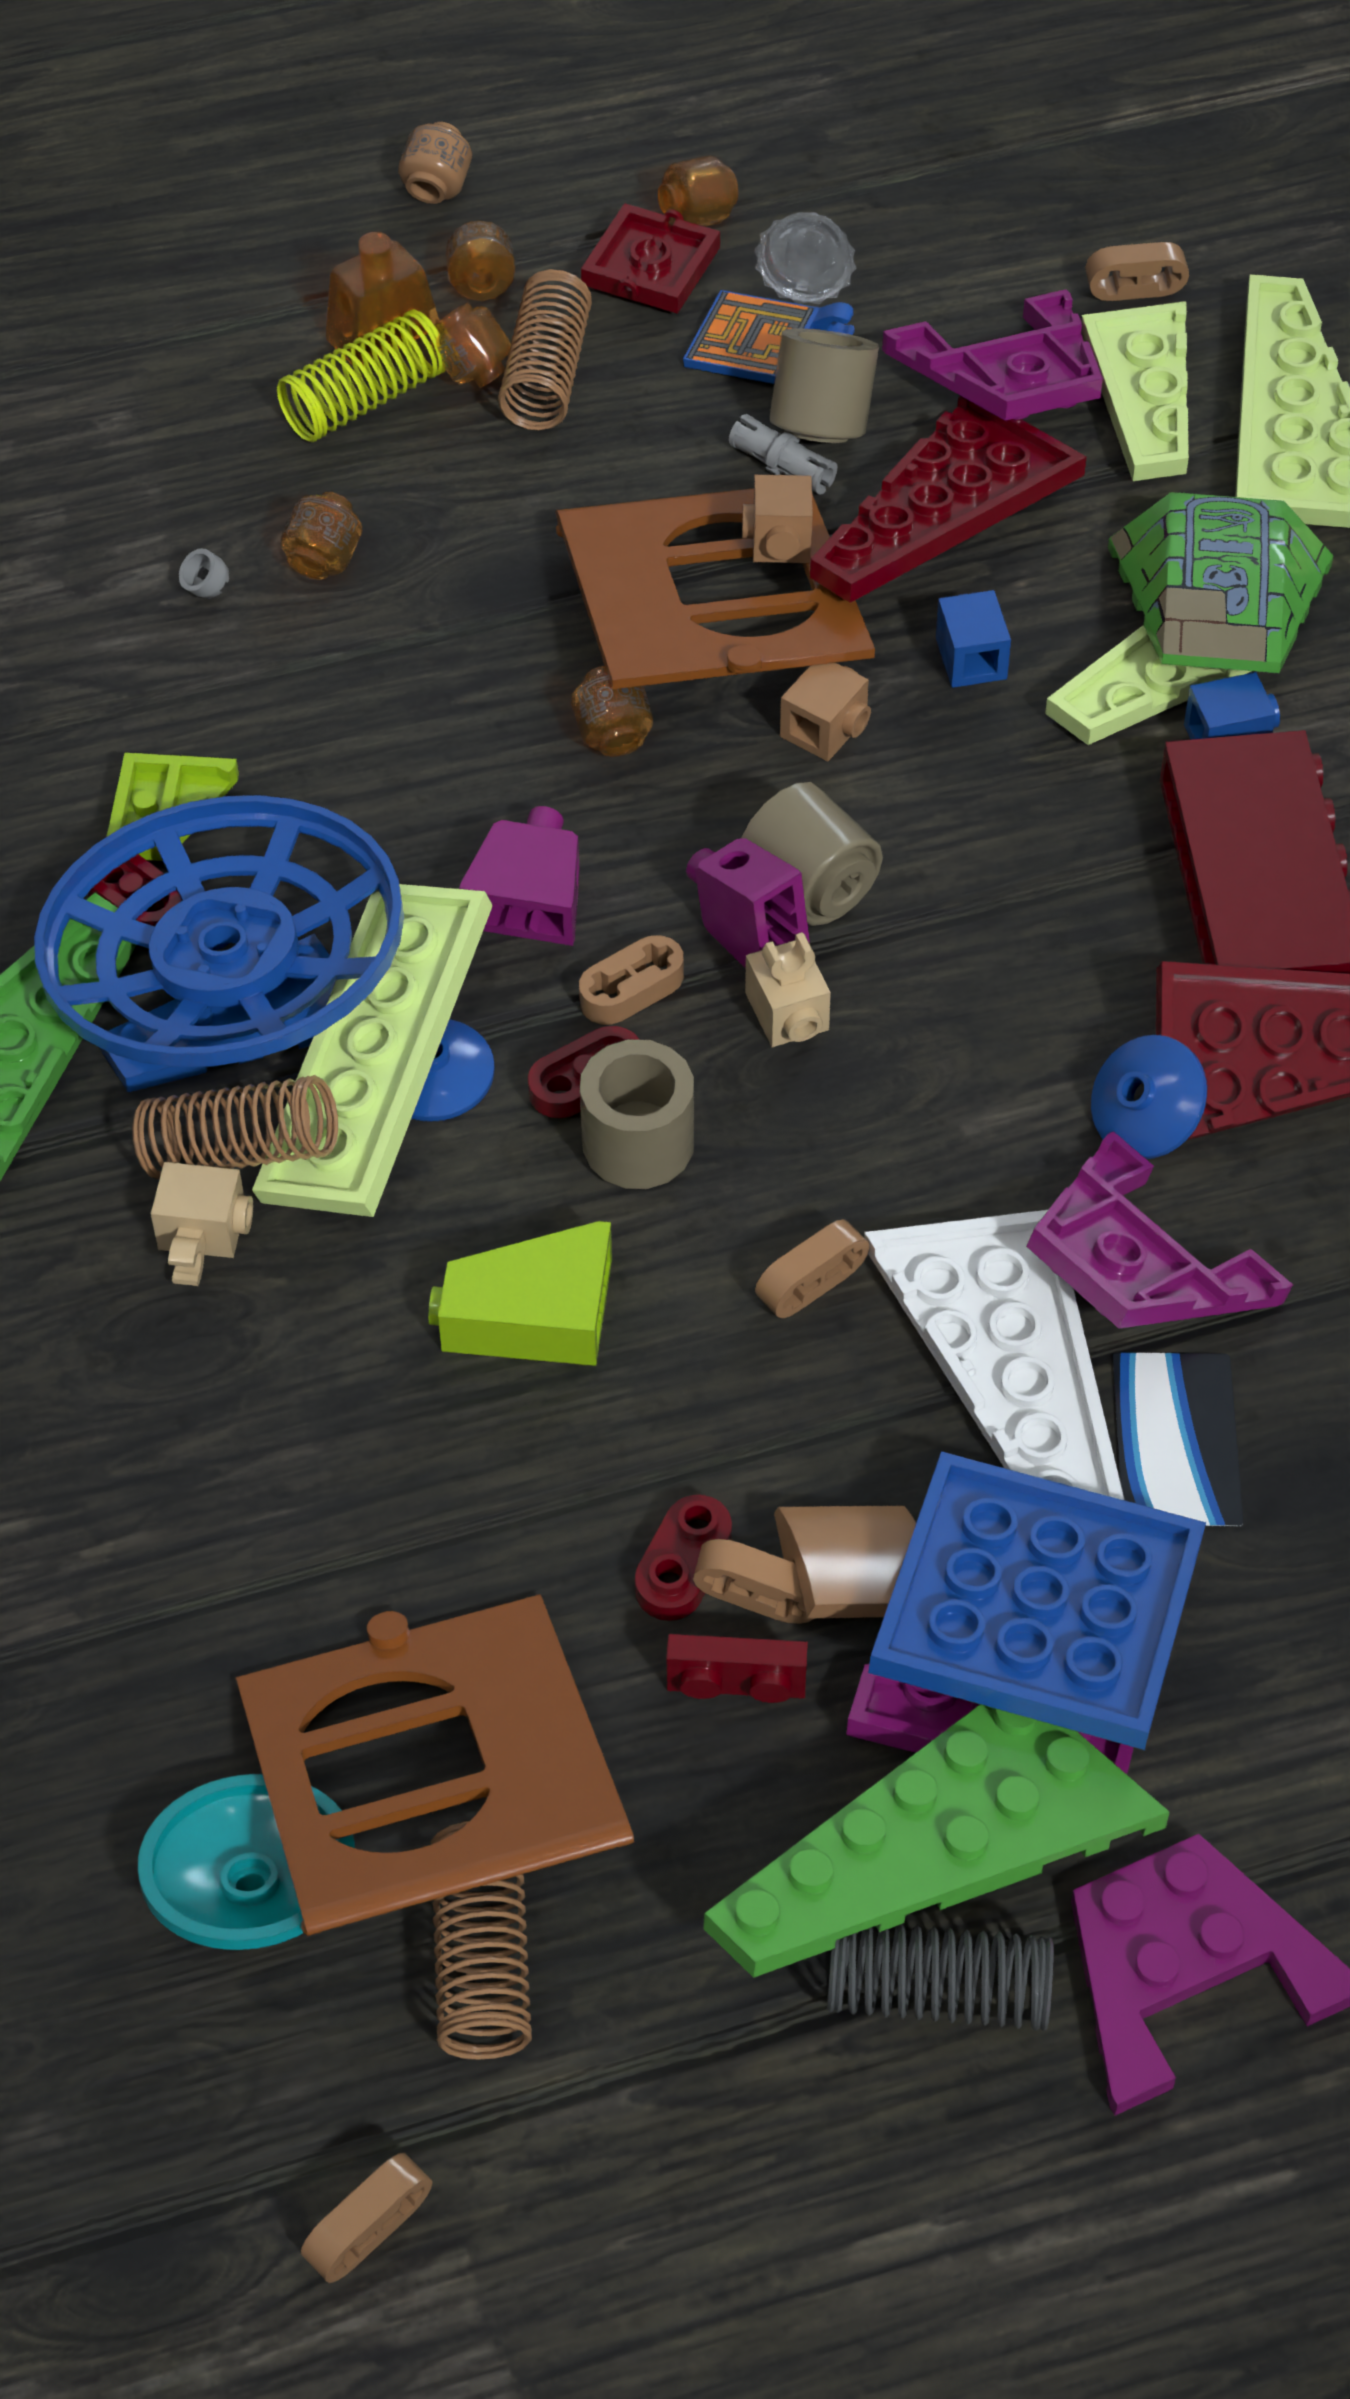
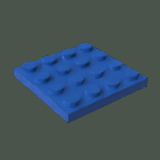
M941 1451L871 1653L868 1673L1145 1750L1206 1522Z

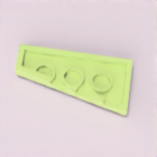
M1186 301L1082 315L1081 335L1084 342L1090 343L1103 378L1101 392L1132 481L1187 473L1189 450L1188 408L1186 401L1188 387L1186 371L1187 333H1185Z
M1143 625L1047 698L1045 714L1084 743L1090 745L1187 701L1190 685L1244 675L1251 671L1162 664Z

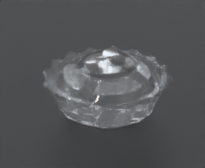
M796 213L781 220L773 221L771 227L760 234V243L754 250L758 257L755 269L763 275L764 286L775 289L779 299L791 298L796 304H803L809 301L820 305L826 298H837L842 288L850 286V276L857 269L853 260L855 250L848 243L846 233L842 232L829 218L816 213Z

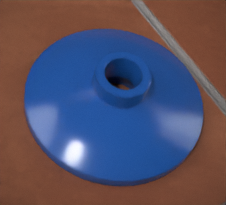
M449 1019L435 1055L437 1058L433 1060L411 1119L419 1121L451 1119L468 1112L486 1096L494 1079V1058L486 1040L473 1028Z
M1147 1035L1123 1044L1102 1065L1092 1089L1091 1112L1099 1135L1104 1140L1107 1134L1114 1131L1145 1159L1157 1158L1174 1151L1192 1135L1204 1113L1207 1100V1080L1204 1069L1197 1056L1186 1045L1167 1036ZM1141 1083H1144L1142 1096L1138 1100L1133 1101L1136 1089Z

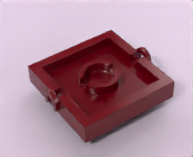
M624 203L581 267V280L587 287L678 314L720 249V231L684 221L683 216L673 209L667 210L665 214H660ZM670 217L676 219L673 225L669 224Z

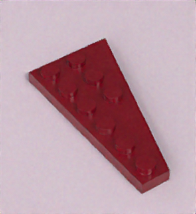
M959 396L958 406L952 413L945 411L936 421L935 432L929 438H920L882 480V490L875 497L868 495L859 505V514L851 524H842L814 554L810 562V578L851 603L1085 475L1087 456L1022 419L1005 421L964 397Z
M1162 961L1156 968V1035L1167 1036L1186 1045L1199 1059L1207 1080V1100L1204 1113L1197 1128L1187 1140L1350 1097V974Z

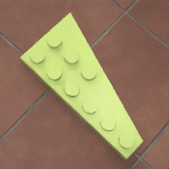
M1250 274L1246 303L1235 497L1282 500L1289 505L1305 524L1350 528L1349 384L1347 381L1342 382L1337 370V356L1333 347H1327L1321 333L1322 321L1304 279Z

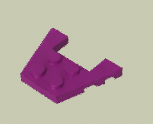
M1067 289L1024 300L1023 318L1035 330L960 348H952L926 321L883 331L882 351L885 354L1005 421L1024 419L1031 414L1056 408H1070L1077 403L1101 398L1103 378L1090 343L1084 342L1082 338V323L1079 315L1073 314V299Z
M1114 1131L1107 1134L1093 1158L1089 1157L1071 1186L1064 1189L1038 1222L1026 1245L1056 1275L1060 1276L1093 1305L1101 1315L1110 1320L1119 1329L1276 1307L1285 1302L1293 1286L1290 1281L1252 1249L1213 1269L1206 1268L1123 1195L1145 1185L1154 1165Z
M1200 1834L1073 1890L1071 1899L1086 1984L1090 1988L1096 2020L1095 2032L1099 2053L1103 2057L1107 2078L1106 2091L1109 2106L1115 2116L1172 2090L1176 2077L1143 2021L1146 2017L1264 1963L1271 1965L1306 2026L1350 2007V1968Z

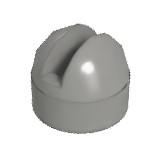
M200 548L192 551L182 562L179 570V581L181 586L192 594L211 599L222 593L220 590L223 588L225 581L227 583L229 581V569L219 556L207 549ZM206 568L209 570L206 578L203 580L200 578V576Z

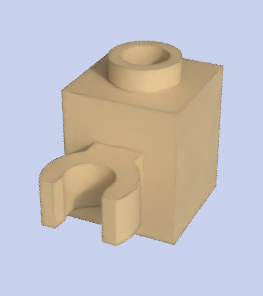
M803 932L796 934L795 941L775 946L773 941L768 942L764 945L762 951L746 955L745 993L771 1047L792 1041H806L818 1033L829 1030L831 992L815 962V954Z
M164 1162L151 1211V1218L158 1250L169 1251L168 1263L175 1266L172 1276L174 1284L198 1286L203 1271L204 1255L234 1258L239 1234L249 1233L253 1218L252 1196H244L240 1170Z

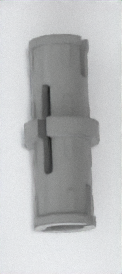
M748 414L740 417V421L746 424V426L738 421L733 425L729 435L730 445L768 465L766 467L767 471L774 475H781L783 473L784 475L811 476L812 491L819 495L826 492L825 486L830 487L837 474V464L799 444L800 439L789 432L781 434Z

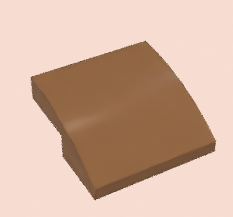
M778 1507L774 1516L783 1558L796 1564L807 1619L884 1617L916 1526L915 1520L906 1507Z

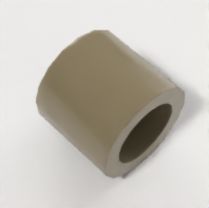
M805 328L783 330L769 415L770 422L784 429V432H789L797 438L810 441L842 443L848 441V439L864 436L867 428L879 351L878 344L865 338L834 331Z
M811 782L796 783L774 795L753 816L742 835V838L755 843L797 868L802 873L807 923L811 926L830 923L842 917L856 906L872 887L880 872L883 860L880 844L823 790Z
M629 1039L608 1045L590 1058L581 1074L580 1081L582 1149L590 1168L604 1181L625 1189H649L670 1182L685 1170L694 1153V1076L686 1060L666 1045L652 1040Z

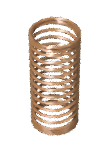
M549 269L537 272L528 279L524 287L510 352L504 370V377L498 395L499 407L504 416L514 424L526 429L545 430L554 428L563 422L567 414L572 386L574 385L575 371L592 303L591 293L587 285L576 275L563 270ZM547 281H562L579 290L584 299L573 290L560 285L534 287L539 283ZM545 289H559L577 298L583 309L571 298L560 294L543 293L535 296L532 295ZM544 297L559 298L568 301L577 308L579 313L557 302L542 301L534 304L532 302ZM556 306L567 310L573 317L554 310H538L536 307ZM546 314H554L562 318H553ZM539 322H545L550 325L562 326L565 329H554L551 327L544 326ZM538 331H548L561 335L563 338L547 336ZM536 339H546L559 343L561 346L544 344ZM535 348H546L556 351L559 354H548L541 352ZM532 356H543L555 360L557 363L544 362ZM532 365H543L555 371L540 370ZM558 366H563L564 369L560 370ZM529 373H539V374H542V375L551 377L552 380H551V379H548V378H546V377H543V376H541V375H534V374H529ZM560 374L562 377L558 378L555 375ZM528 382L539 383V384H542V385L547 386V387H549V388L537 387V386H535V385H533V384H530V383H528ZM517 383H522L537 391H554L557 395L547 397L534 395L525 391ZM512 386L518 389L522 394H525L534 399L547 401L554 399L560 400L554 404L548 405L534 404L525 399H522L513 390ZM508 390L518 401L534 408L549 409L562 406L549 413L530 412L515 403ZM507 401L517 410L530 416L543 418L555 415L558 416L550 421H529L521 416H518L509 407Z
M316 1075L301 1077L296 1081L289 1078L283 1083L276 1080L270 1085L263 1082L258 1084L257 1087L249 1084L245 1088L236 1086L232 1090L225 1087L218 1092L212 1089L205 1094L198 1091L193 1096L185 1093L180 1097L172 1095L167 1099L162 1096L159 1098H148L141 1101L135 1111L132 1124L133 1144L138 1161L144 1171L150 1177L157 1180L160 1179L161 1172L157 1171L152 1165L144 1140V1119L146 1110L150 1105L152 1106L148 1116V1135L152 1152L162 1168L164 1162L154 1137L153 1120L155 1108L161 1115V1135L168 1154L166 1162L179 1163L182 1155L186 1164L194 1165L192 1162L194 1153L199 1160L197 1165L228 1169L234 1167L241 1169L248 1165L255 1167L261 1163L265 1165L273 1162L282 1163L286 1160L293 1162L300 1158L307 1160L313 1156L324 1158L331 1154L338 1136V1114L334 1097L326 1082ZM289 1085L293 1086L291 1093L287 1089V1086ZM277 1086L280 1087L278 1095L274 1090ZM308 1087L316 1104L318 1119L315 1144L310 1135V1114L306 1100ZM264 1088L267 1089L265 1097L261 1092V1090ZM316 1088L319 1090L323 1100L327 1120V1134L322 1150L318 1148L323 1134V1112ZM251 1090L254 1091L252 1098L248 1093ZM237 1092L241 1093L239 1100L235 1095ZM224 1094H227V1095H228L226 1101H225L224 1098L222 1097V1095H224ZM284 1094L290 1107L292 1121L291 1138L284 1119ZM271 1095L278 1115V1140L274 1134L271 1122ZM215 1096L214 1102L209 1097ZM200 1097L203 1098L201 1104L197 1101ZM258 1097L260 1098L265 1115V1142L261 1136L258 1124ZM245 1098L252 1115V1144L248 1138L245 1124ZM186 1099L190 1100L188 1103V1107L184 1102V1100ZM232 1100L235 1103L239 1117L240 1146H238L233 1132L231 1117ZM173 1101L177 1102L175 1108L171 1103ZM219 1101L225 1113L228 1132L227 1149L221 1137L218 1117ZM206 1103L210 1108L213 1120V1130L215 1133L214 1152L208 1139L205 1118ZM193 1104L197 1109L202 1135L201 1153L195 1141L192 1119ZM180 1107L183 1108L186 1116L187 1133L190 1140L188 1155L183 1146L182 1129L179 1120ZM297 1137L302 1145L299 1151L295 1147ZM284 1139L289 1147L286 1153L282 1149ZM271 1141L276 1149L273 1155L269 1151ZM258 1143L263 1151L261 1156L256 1153ZM245 1145L250 1152L248 1158L243 1155ZM232 1147L235 1153L237 1154L235 1160H233L230 1156ZM219 1149L224 1156L222 1162L217 1158ZM206 1152L211 1157L209 1164L205 1161Z
M469 1821L450 1825L439 1831L430 1841L431 1844L454 1834ZM522 1874L516 1876V1884L505 1881L510 1878L486 1884L487 1886L507 1887L504 1890L484 1893L462 1891L451 1894L461 1897L460 1899L448 1902L443 1899L444 1897H441L433 1902V1911L436 1914L433 1922L434 1927L437 1929L434 1932V1942L437 1944L434 1948L435 1958L437 1959L435 1972L438 1974L435 1984L439 1990L436 1994V2003L439 2005L436 2015L437 2020L440 2021L437 2025L438 2046L450 2055L476 2060L495 2059L523 2050L532 2040L531 2025L528 2024L531 2020V2015L525 2010L530 2005V1998L525 1995L529 1990V1982L524 1978L529 1974L528 1967L523 1964L528 1959V1953L522 1948L527 1944V1936L522 1933L527 1928L526 1921L521 1918L526 1913L525 1905L521 1903L525 1898V1891L520 1888L524 1883V1876ZM515 1891L518 1892V1898H517V1899H515V1898H513V1897L506 1896V1895L511 1894V1893H513V1892H515ZM479 1901L507 1902V1904L494 1907L460 1906ZM517 1906L519 1913L516 1914L506 1910ZM450 1909L462 1912V1914L448 1917L444 1913ZM482 1916H499L507 1918L505 1920L494 1922L461 1921L468 1918ZM514 1922H519L518 1929L507 1926ZM451 1924L464 1928L452 1933L445 1930ZM486 1931L508 1933L506 1935L495 1937L463 1936L470 1933ZM517 1936L520 1938L519 1944L508 1942V1940ZM451 1940L466 1943L454 1948L445 1945V1943ZM482 1947L509 1948L507 1950L484 1953L465 1951ZM516 1952H520L521 1955L519 1960L507 1957ZM452 1955L468 1958L455 1963L446 1960ZM487 1962L508 1964L492 1968L466 1967L471 1964ZM518 1967L521 1968L520 1975L508 1972ZM453 1970L468 1973L455 1979L446 1975ZM485 1978H505V1979H509V1980H506V1981H500V1982H494V1983H472V1982H467V1981H471V1980L485 1979ZM519 1982L522 1984L520 1991L507 1988ZM453 1986L470 1989L457 1994L447 1991ZM483 1994H508V1996L497 1998H470V1996ZM443 1995L446 1996L448 1999L443 2001ZM519 1998L523 2000L522 2006L508 2003ZM455 2001L471 2004L457 2010L448 2007V2005ZM490 2009H495V2010H510V2011H506V2012H494V2011L473 2012V2011L490 2010ZM522 2014L524 2020H523L521 2017L516 2016V2015ZM488 2025L504 2026V2028H498V2029H472V2028H469V2027H474V2026H488ZM517 2030L524 2033L514 2040L495 2045L462 2043L447 2036L453 2032L473 2036H497L509 2034Z

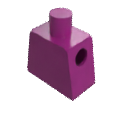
M538 806L530 811L526 824L506 820L493 824L459 889L486 892L493 906L483 931L573 946L576 932L580 876L578 835L573 831L562 830L564 819L557 810L546 806Z
M746 838L736 839L717 852L709 848L701 849L690 858L686 867V874L688 878L697 884L703 924L707 931L745 968L746 955L762 951L764 945L768 942L773 941L774 945L778 946L795 941L796 934L803 932L810 944L802 873L797 868Z

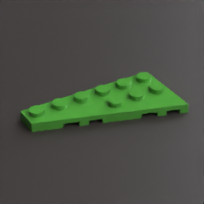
M97 893L92 894L87 899V901L114 913L118 909ZM71 918L63 931L58 952L60 982L62 986L99 982L96 971V952L102 932ZM122 940L116 959L117 977L121 974L136 948V944ZM35 946L29 949L0 975V1181L83 1039L61 1020L47 1000L35 964ZM104 1002L72 1005V1007L84 1019L92 1023Z
M980 1704L705 1912L703 1929L754 1978L834 1949L836 1940L874 1926H876L879 1932L903 1924L905 1915L935 1904L938 1905L940 1910L1041 1874L1043 1865L1078 1852H1081L1084 1857H1088L1107 1850L1111 1840L1139 1830L1145 1836L1165 1829L1169 1811L1077 1731Z

